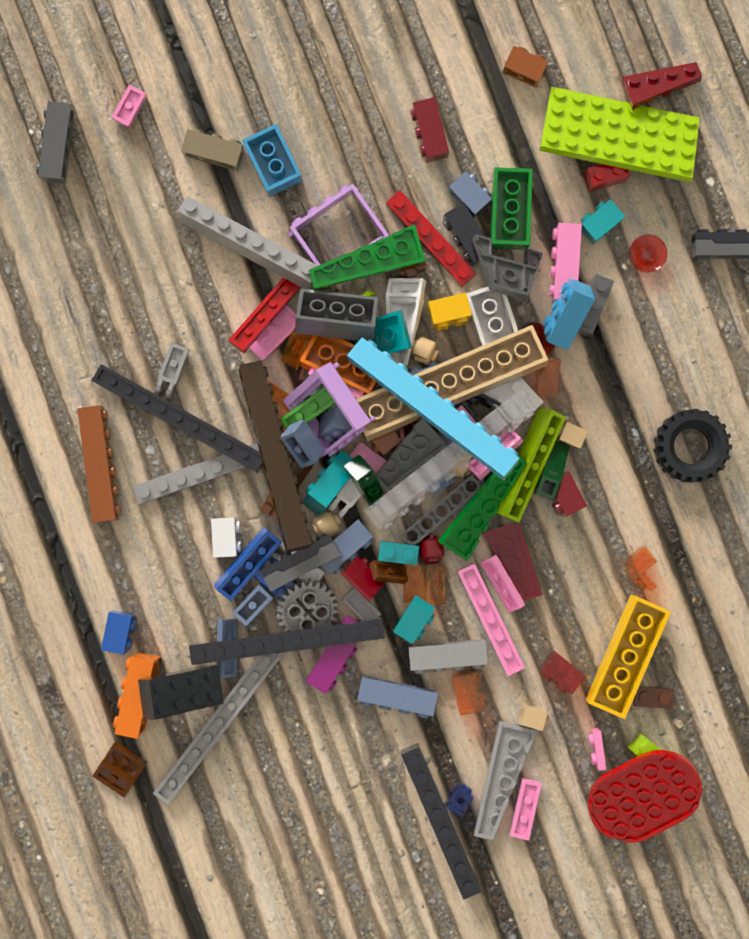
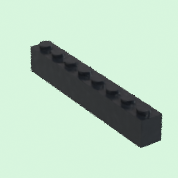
M419 743L401 750V756L463 900L481 893L478 880Z

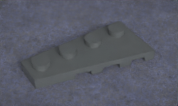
M421 417L375 475L379 483L386 491H389L445 449L448 444L435 428Z

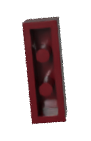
M435 97L413 102L410 115L412 121H416V138L421 140L422 146H419L421 157H425L426 163L448 158L449 149Z

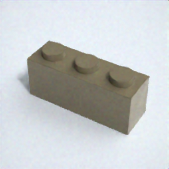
M187 129L181 149L184 157L239 171L244 154V147L240 141L235 139L228 141L217 134L210 136L204 134L205 132L199 129Z

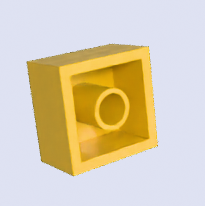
M467 293L429 301L427 305L432 330L437 329V332L447 330L448 326L451 325L456 327L467 325L472 316Z

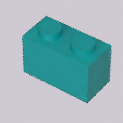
M611 199L607 203L602 201L595 208L597 210L592 215L588 213L580 220L582 222V233L593 245L626 217Z
M380 541L378 561L417 565L419 546Z
M415 595L397 622L393 632L411 644L416 639L420 640L425 632L424 626L426 624L430 625L435 617L433 614L435 607Z

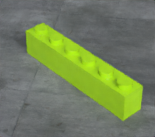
M538 408L518 452V455L527 464L515 484L511 487L507 497L499 504L497 514L512 521L520 522L566 419L565 416L552 409Z

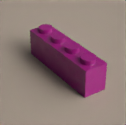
M347 614L341 624L359 621ZM357 642L327 646L306 682L324 694L328 690L332 691L337 683L335 680L338 673L342 675L347 667L345 664L347 658L350 657L352 659L356 653L357 648L355 646Z

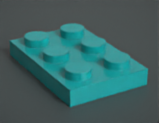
M403 310L376 318L373 342L378 346L377 349L379 351H386L391 355L412 348Z

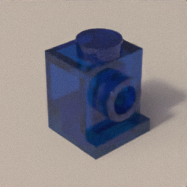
M457 783L446 799L445 806L460 817H463L464 812L474 799L473 790L466 784L461 786ZM459 797L465 798L462 803L457 801Z

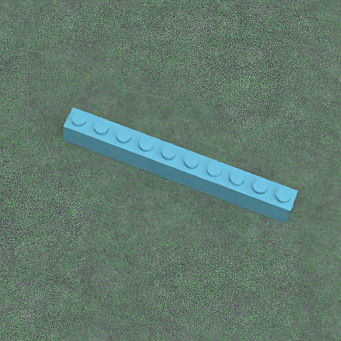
M362 337L347 355L352 364L503 481L519 462L518 453L511 447L507 449L501 444L502 441L497 436H490L486 433L484 426L469 420L471 417L462 410L459 412L454 408L455 405L449 399L445 398L443 400L439 397V392L431 386L428 388L422 384L424 381L419 376L409 374L407 372L408 369L402 363L396 364L389 353L379 351L377 349L378 346L372 340L368 339L366 341Z

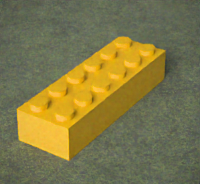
M630 595L585 701L620 718H626L671 611L635 595Z

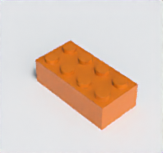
M312 336L300 359L302 368L310 371L312 367L317 370L329 362L332 365L338 362L340 366L336 368V371L345 384L363 392L364 396L374 392L378 386L376 381L349 361L347 355L355 346L354 344L339 338Z
M138 652L132 655L131 659H127L125 670H128L127 677L123 678L121 689L124 690L123 696L119 698L117 708L120 709L119 715L115 717L113 728H116L115 734L138 739L145 732L148 719H143L138 679L157 675L160 656Z

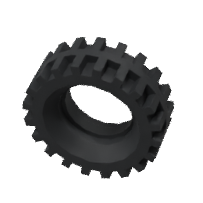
M684 410L665 419L662 426L658 427V434L653 441L655 442L653 452L657 455V464L660 463L663 468L662 471L668 473L670 478L684 483L702 482L717 476V473L726 467L724 464L731 457L728 455L729 450L732 449V445L729 444L731 435L730 433L727 434L725 430L727 426L725 423L721 424L717 415L713 416L707 410ZM685 429L699 430L708 441L707 455L696 464L683 462L674 451L675 439Z

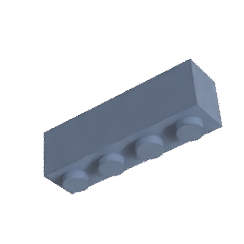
M362 675L357 700L361 701L360 704L365 706L377 704L380 705L379 708L384 710L396 708L399 709L398 712L403 714L414 712L419 717L428 718L429 716H434L438 692L436 690Z

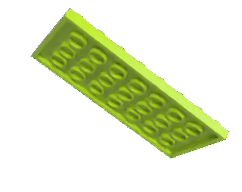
M551 87L539 151L691 183L700 118L638 105V108L632 110L628 102Z

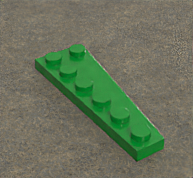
M412 225L367 246L360 247L351 253H346L337 259H332L311 268L308 272L313 290L421 264L426 260L416 226Z
M519 455L518 464L503 481L496 474L492 473L439 538L438 541L465 561H468L480 542L478 539L482 532H486L490 519L499 510V504L507 497L511 487L515 484L527 464Z

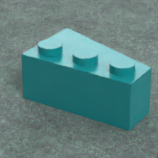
M343 450L338 455L335 453L328 461L330 466L327 469L323 468L317 475L318 481L316 483L312 482L305 490L307 495L303 505L318 516L323 514L350 479L344 466L353 458Z

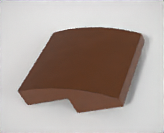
M115 741L92 777L122 797H125L146 766L147 761Z

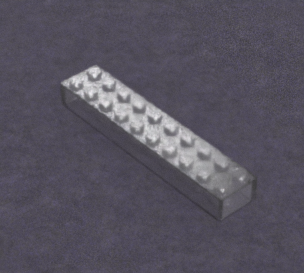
M521 389L478 423L486 428L485 432L490 436L495 435L502 440L504 432L508 431V433H511L519 427L518 421L521 419L526 421L535 414L533 410L536 406ZM452 442L364 510V512L378 530L382 527L384 530L395 522L393 520L394 517L398 515L401 518L410 511L408 507L414 503L416 506L425 499V493L430 491L432 494L441 487L439 483L442 480L449 481L456 475L454 472L459 467L464 469L471 464L470 459L473 456Z

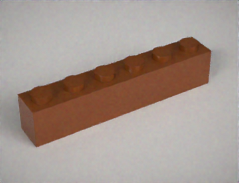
M101 405L77 408L92 523L119 520L121 507L120 504H117L116 499L119 496L118 486L114 483L116 469L115 466H112L111 461L114 458L112 447L109 446L111 431L107 428L106 423L109 420L108 411Z

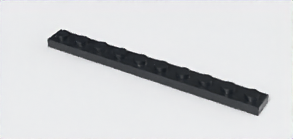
M101 364L93 376L92 382L258 473L263 465L260 452L104 365Z
M381 618L189 645L191 665L384 639L385 635Z

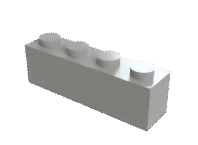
M485 639L408 646L410 670L414 671L415 674L426 673L428 669H434V672H443L445 668L453 667V670H464V666H472V669L484 668V665L488 664Z

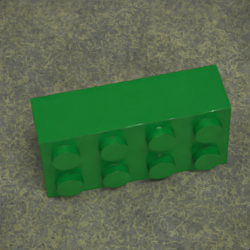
M494 167L492 172L490 217L492 249L526 250L529 248L533 169Z

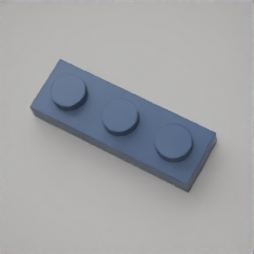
M218 619L217 641L237 639L238 619ZM237 659L217 662L220 678L237 677Z

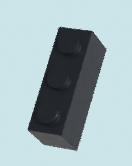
M463 202L445 213L442 223L447 231L452 232L454 236L452 239L455 245L463 250L464 253L462 255L465 261L475 266L480 261L472 238L476 234L484 236Z

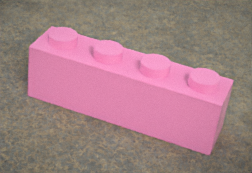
M558 223L556 228H553L552 240H555V247H552L551 259H554V266H551L550 278H553V285L549 287V297H552V302L555 299H559L561 287L564 282H568L569 278L579 281L582 224Z

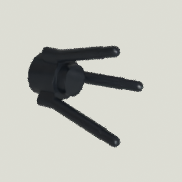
M483 393L459 403L468 411L476 423L478 422L482 426H484L483 423L468 406V403L472 405L476 400L490 409L491 405L479 398L481 397L498 406L502 405L501 402Z

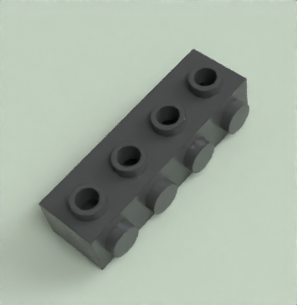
M48 101L47 107L44 108L45 126H42L41 129L43 141L42 145L39 146V156L41 157L40 163L36 167L38 177L44 182L66 184L75 109L70 103Z

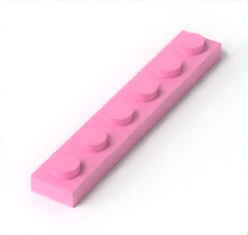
M475 563L457 571L507 676L524 669L525 666Z

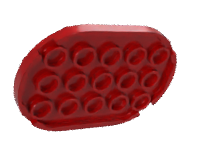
M654 750L643 753L603 774L595 781L588 797L590 818L595 827L610 839L623 840L625 843L644 841L688 819L697 810L702 795L701 778L695 766L678 753L667 750Z

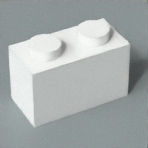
M237 518L211 519L213 558L238 556V552H241V540L237 538V533H240V521H237Z

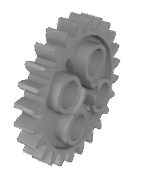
M310 578L307 583H304L301 579L300 585L293 582L294 588L291 589L287 586L288 592H281L283 599H277L280 606H276V610L279 612L276 614V617L280 619L278 623L280 626H283L284 632L331 626V620H337L336 616L333 615L339 613L338 609L335 608L338 606V602L335 600L336 596L331 594L332 590L330 587L326 589V584L322 583L320 585L318 580L314 584H312ZM307 594H313L310 599H304ZM296 598H299L307 607V609L311 610L312 614L318 619V621H315L307 612V610L303 609L302 605L296 600ZM292 607H298L295 612H289ZM320 607H324L323 612L317 613ZM310 620L307 625H302L303 621Z

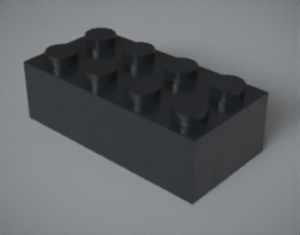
M203 665L138 679L143 719L157 720L224 703L218 665Z

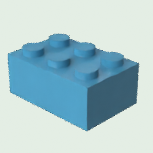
M277 123L242 140L268 197L303 181L299 168Z
M569 278L567 283H563L559 299H555L550 316H546L543 322L547 342L566 350L570 348L595 301L591 286Z

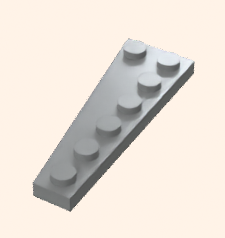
M503 721L498 722L473 833L474 836L488 840L494 839L503 817V812L509 802V797L524 765V760L535 738L536 729Z

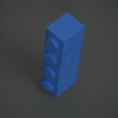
M263 527L214 583L216 590L229 601H232L282 542L266 527Z

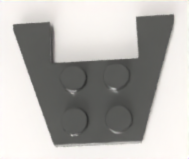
M476 234L472 241L489 290L525 300L530 293L534 275L538 270L539 261L543 253L527 248L524 252V264L492 255V239Z

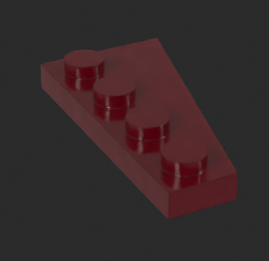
M514 522L482 532L492 550L502 562L504 569L507 571L523 600L543 595L520 522Z

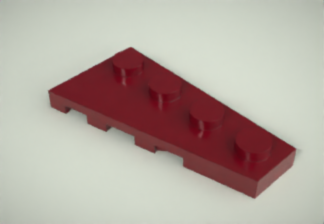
M697 62L624 76L622 77V84L633 110L638 108L639 104L653 102L654 98L662 95L665 97L675 89L681 90L700 82L702 74Z

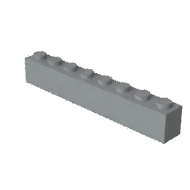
M188 196L177 210L180 223L304 289L313 290L308 271L318 265Z

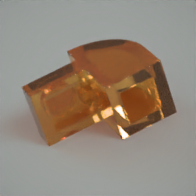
M646 546L639 547L628 557L625 564V572L629 580L638 578L636 582L643 590L652 591L657 586L645 571L657 563V560Z

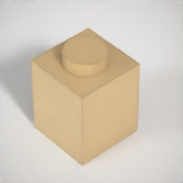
M566 422L559 432L557 441L578 450L581 449L588 431Z
M523 703L518 722L520 725L543 731L544 726L547 727L550 716L547 715L548 712L545 709Z

